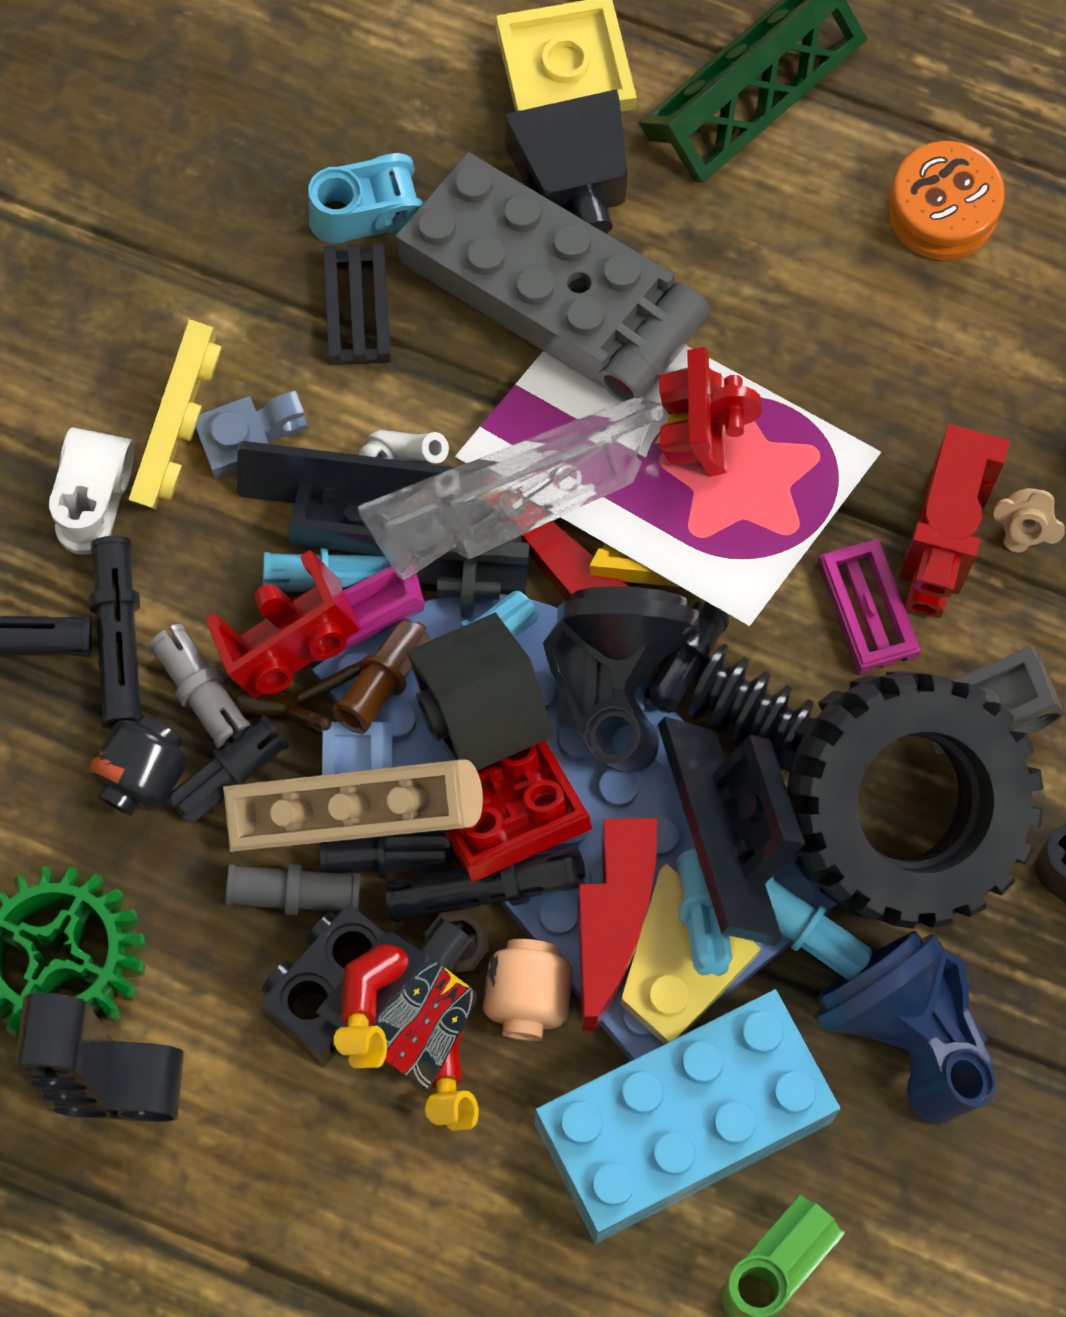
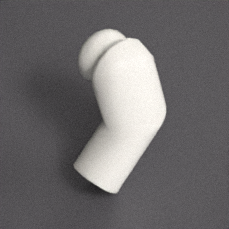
M378 430L366 437L367 445L360 449L359 455L436 464L446 459L449 446L445 437L437 432L417 435Z

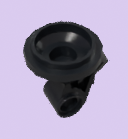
M611 586L592 587L574 592L571 600L565 601L558 606L557 623L543 642L550 671L560 687L557 725L564 728H577L590 755L599 762L618 771L635 773L641 772L650 766L656 758L659 749L658 733L635 700L634 693L638 686L665 657L699 633V612L688 607V601L685 597L655 589ZM630 725L633 734L631 744L622 753L614 755L611 747L613 735L622 726Z

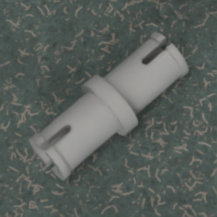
M183 624L170 626V631L173 636L170 638L164 629L150 641L149 649L157 656L177 686L175 696L181 705L192 708L212 738L215 747L218 750H223L230 744L227 739L229 736L234 741L249 729L251 724L244 718L222 686L225 678L219 668L208 665L187 634Z

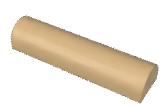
M465 759L223 787L230 852L472 827L479 821L483 805L482 786L478 772L474 765Z

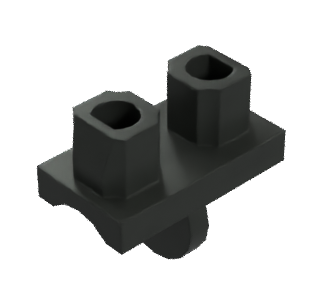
M432 517L428 522L424 535H415L414 566L421 590L437 591V596L461 597V616H473L475 598L500 600V594L509 595L513 591L518 590L526 595L529 543H522V537L516 523L494 522L492 525L487 526L486 540L461 538L462 525L454 519Z

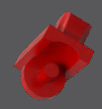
M705 346L687 350V368L659 375V394L662 405L667 413L673 415L689 412L688 420L664 424L660 427V447L670 465L700 462L709 477L726 474V434L730 437H739L744 434V425L752 423L759 418L762 412L761 396L756 390L743 386L741 376L729 375L724 379L721 373L712 370L709 367V352Z

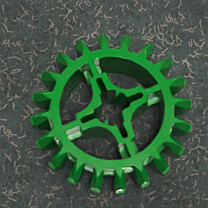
M42 866L38 873L39 885L30 887L23 875H16L13 881L18 894L9 899L0 890V1021L9 1016L6 1027L8 1033L15 1038L19 1037L23 997L25 995L33 993L55 994L59 988L66 984L74 983L88 988L76 997L85 1000L95 1015L102 1011L108 1020L118 1021L121 1014L112 1001L113 998L117 996L124 1000L133 1001L137 995L135 987L123 978L143 976L146 969L142 960L130 956L146 948L144 936L139 933L130 932L139 924V918L135 910L120 911L125 898L119 889L108 891L102 895L104 882L102 877L97 874L89 877L80 887V875L74 867H67L62 875L61 882L55 883L50 868ZM62 909L56 919L46 926L35 927L26 924L28 920L38 914ZM90 917L98 921L107 931L109 946L104 968L95 964L91 956L82 951V945L87 936L84 927ZM9 944L18 948L20 953L29 959V966L23 977L27 985L21 995L11 990L6 982L4 961ZM64 945L71 960H74L75 963L68 959L65 962L60 959H53L48 966L37 948L44 952L47 950L58 952Z

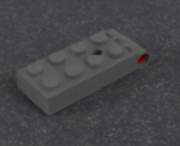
M470 152L466 154L395 236L399 262L605 388L612 396L627 405L636 406L658 381L659 375H662L711 315V309L706 300L691 287L681 283H674L675 275Z

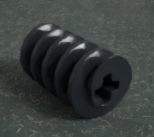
M722 644L702 670L691 691L688 716L698 720L713 710L709 729L716 730L717 734L734 724L731 745L736 748L749 735L770 740L774 753H777L776 759L780 768L785 750L796 752L802 739L794 731L804 717H811L814 702L808 698L792 710L788 707L792 687L785 685L771 696L767 693L771 673L765 670L752 681H748L745 677L749 659L744 656L732 666L727 667L724 665L728 645ZM780 769L782 776H784L785 774H787V773L789 772V771Z

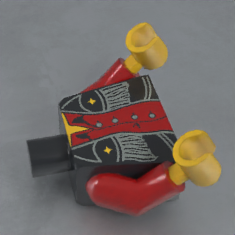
M440 918L419 949L393 932L383 934L367 953L350 962L345 967L342 982L326 998L316 1013L339 1028L334 1035V1045L342 1055H349L348 1061L351 1067L378 1068L385 1061L427 1091L431 1086L437 1088V1093L432 1094L426 1101L425 1113L427 1118L435 1125H447L451 1131L472 1129L477 1123L479 1116L478 1104L472 1093L469 1091H456V1086L463 1081L459 1052L462 1030L477 1002V992L452 974V971L474 940L447 920Z

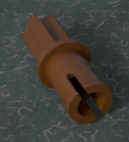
M408 619L400 621L377 652L362 659L359 666L361 673L349 687L343 698L332 709L334 717L343 727L357 734H365L371 727L372 721L392 696H398L403 693L407 685L405 678L412 670L406 651L431 641L430 636L425 632L426 627L418 621L414 623Z

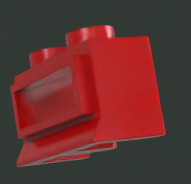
M311 550L301 555L300 559L305 570L313 577L316 586L294 601L290 600L276 585L268 584L260 587L255 592L254 598L260 612L266 619L241 636L216 613L205 619L227 674L255 699L262 694H275L284 690L292 682L293 674L315 659L324 660L338 655L345 648L346 639L361 630L342 590L341 580Z

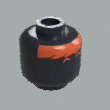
M139 715L135 722L128 720L118 721L112 727L90 766L92 777L103 786L97 797L128 816L133 814L136 807L148 811L159 810L166 802L187 765L186 756L179 749L183 742L182 738L162 724L143 715Z

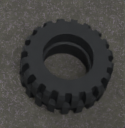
M907 671L886 672L885 676L866 675L850 681L849 690L845 692L832 691L820 700L818 704L822 712L816 718L804 717L794 731L802 740L796 752L785 750L780 769L789 771L786 789L805 845L798 851L799 856L795 861V864L805 878L817 882L820 885L819 892L837 904L875 921L879 920L892 926L914 929L917 923L931 928L951 925L954 919L953 914L958 913L970 918L986 909L987 902L983 896L988 892L1003 896L1015 883L1014 877L1008 873L1014 862L1027 865L1035 849L1034 846L1025 843L1030 826L1041 828L1044 808L1032 806V791L1044 789L1041 769L1027 767L1025 758L1032 755L1035 750L1026 733L1013 731L1010 728L1015 717L1001 703L987 701L986 692L969 683L956 682L951 680L950 677ZM920 736L939 744L949 757L958 782L957 808L949 829L935 846L909 860L892 859L872 848L863 832L858 814L859 789L866 769L884 747L901 737Z

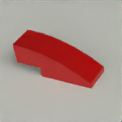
M657 818L604 819L601 835L603 884L579 885L577 906L582 1031H596L617 997L633 962L650 902L656 865Z

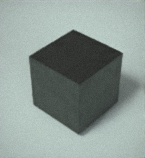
M496 612L406 651L420 690L415 695L423 719L435 741L441 740L454 760H468L478 771L554 737L531 659Z

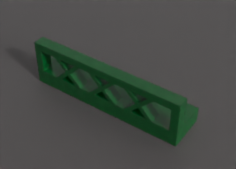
M779 0L644 116L638 124L650 142L671 143L693 181L704 183L867 40V37L846 0ZM832 14L844 37L829 50L817 48L820 22ZM803 38V40H802V45L796 44L798 41H800V40ZM788 50L799 52L800 59L797 78L788 86L776 84L779 58ZM815 56H820V58L814 62ZM760 74H762L761 81L755 80ZM747 86L760 88L756 114L747 122L734 120L738 93ZM774 91L780 92L773 98ZM720 110L719 117L713 116ZM705 122L718 124L715 148L702 160L689 136ZM733 127L739 128L732 134Z

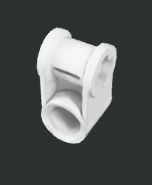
M74 427L70 428L67 432L61 451L58 474L49 500V509L55 522L57 538L66 550L75 554L93 553L91 551L92 540L111 536L121 497L127 489L133 469L135 442L133 439Z

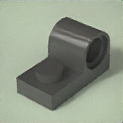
M1032 646L953 680L969 683L985 691L986 700L989 702L1001 703L1015 717L1013 724L1010 726L1013 731L1030 734L1054 724L1065 715L1042 657ZM931 740L937 756L942 759L948 758L939 744Z

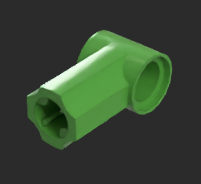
M799 1195L749 1254L735 1265L722 1288L721 1302L727 1316L777 1317L784 1305L844 1237L845 1233L835 1223L834 1218L817 1203L811 1202L802 1195ZM747 1277H756L766 1282L772 1293V1304L767 1307L756 1308L745 1303L738 1290L739 1281Z

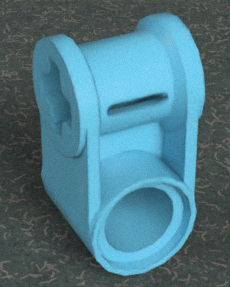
M400 153L386 154L369 161L339 167H328L316 173L308 186L309 226L313 234L321 241L330 244H342L349 240L384 233H398L424 204V201L417 198L411 179L415 172L412 158ZM341 202L346 204L347 207L330 209L325 207L324 204Z

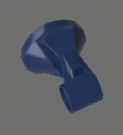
M911 931L873 953L869 963L860 975L852 980H847L845 977L840 976L818 995L817 1000L822 1007L813 1017L823 1031L860 1035L903 1048L910 1053L911 1076L908 1079L907 1095L913 1111L921 1120L929 1124L941 1125L989 1103L994 1096L996 1086L990 1056L984 1045V1042L988 1039L973 1019L969 1010V986L964 960L945 950L935 934L921 938L916 931Z

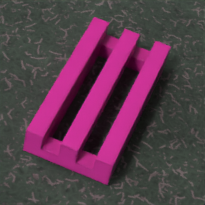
M879 539L819 555L817 565L858 675L869 673L872 668L882 666V669L893 666L896 661L904 658L906 662L917 659L921 649ZM867 557L899 644L893 646L889 644L858 559ZM838 565H844L876 651L869 652L837 567Z

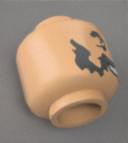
M513 939L507 942L506 949L497 951L490 957L487 965L482 1006L487 1017L503 1025V1036L524 1041L542 1040L543 1030L560 1027L567 1020L573 981V967L565 958L559 956L560 948L557 945L533 939Z

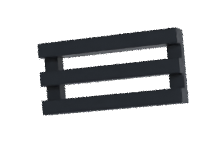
M384 243L372 244V250H360V245H348V251H336V246H323L330 365L391 362ZM361 266H373L378 348L365 349ZM349 267L353 349L341 350L337 268Z

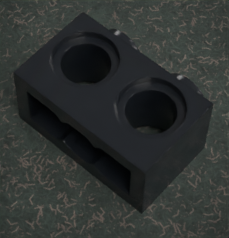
M350 903L338 916L329 912L321 918L306 938L305 942L310 947L294 965H291L288 961L279 965L268 977L261 989V992L266 995L260 1001L264 1017L323 1068L338 1052L334 1045V1035L339 1028L322 1016L312 1020L300 1019L291 1012L293 1002L305 993H317L326 999L342 982L345 969L336 963L335 958L343 947L349 944H360L370 950L381 936L385 934Z

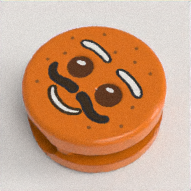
M937 141L915 149L898 167L888 199V218L893 232L908 249L928 259L952 261L974 254L989 241L997 225L1005 197L1001 174L995 164L984 153L964 143Z

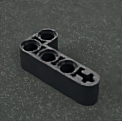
M33 993L23 997L15 1070L52 1112L72 1117L146 1122H170L177 1120L184 1060L183 1050L162 1044L113 1041L85 1000L74 996L54 993Z

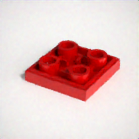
M543 741L478 770L483 794L482 812L479 821L472 827L443 831L471 883L512 864H516L592 830V825L587 810L546 741Z

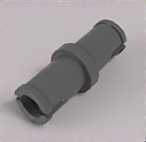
M289 863L288 869L236 866V864H229L226 906L247 905L285 909V915L298 916V910L341 912L349 903L358 910L360 873L352 875L303 871L302 864Z

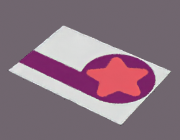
M685 346L663 374L687 368V350L692 348ZM543 351L455 457L477 470L486 471L492 479L750 626L881 454V451L741 376L743 386L752 388L760 394L762 412L755 421L744 425L743 435L730 437L726 434L727 473L709 477L700 462L670 465L661 450L660 443L655 444L660 435V427L666 424L670 416L661 402L659 379L638 405L631 406L619 401L605 388ZM709 358V367L721 373L724 379L729 375L741 376Z

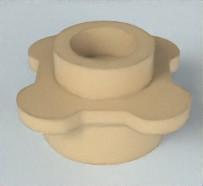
M1032 488L1021 489L1010 495L1008 499H1002L995 505L994 519L1003 524L1006 532L1004 545L1009 550L1023 552L1028 546L1044 541L1054 544L1063 538L1065 526L1055 518V500L1049 492ZM1028 519L1035 520L1031 525H1027L1023 521Z

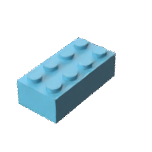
M775 989L535 1110L534 1125L594 1243L597 1244L830 1125L841 1108Z

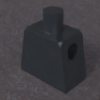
M617 89L506 114L507 151L525 186L602 232L609 233L613 225L608 208L619 206L625 202L628 179L620 101Z

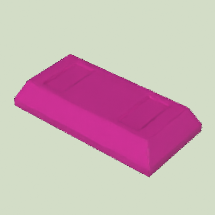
M410 556L343 590L361 630L346 639V646L340 653L397 625L400 621L424 611L423 595L414 562Z

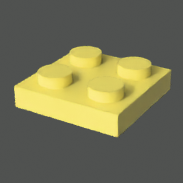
M584 0L496 15V31L515 112L617 89L621 112L635 110L637 97L612 0Z

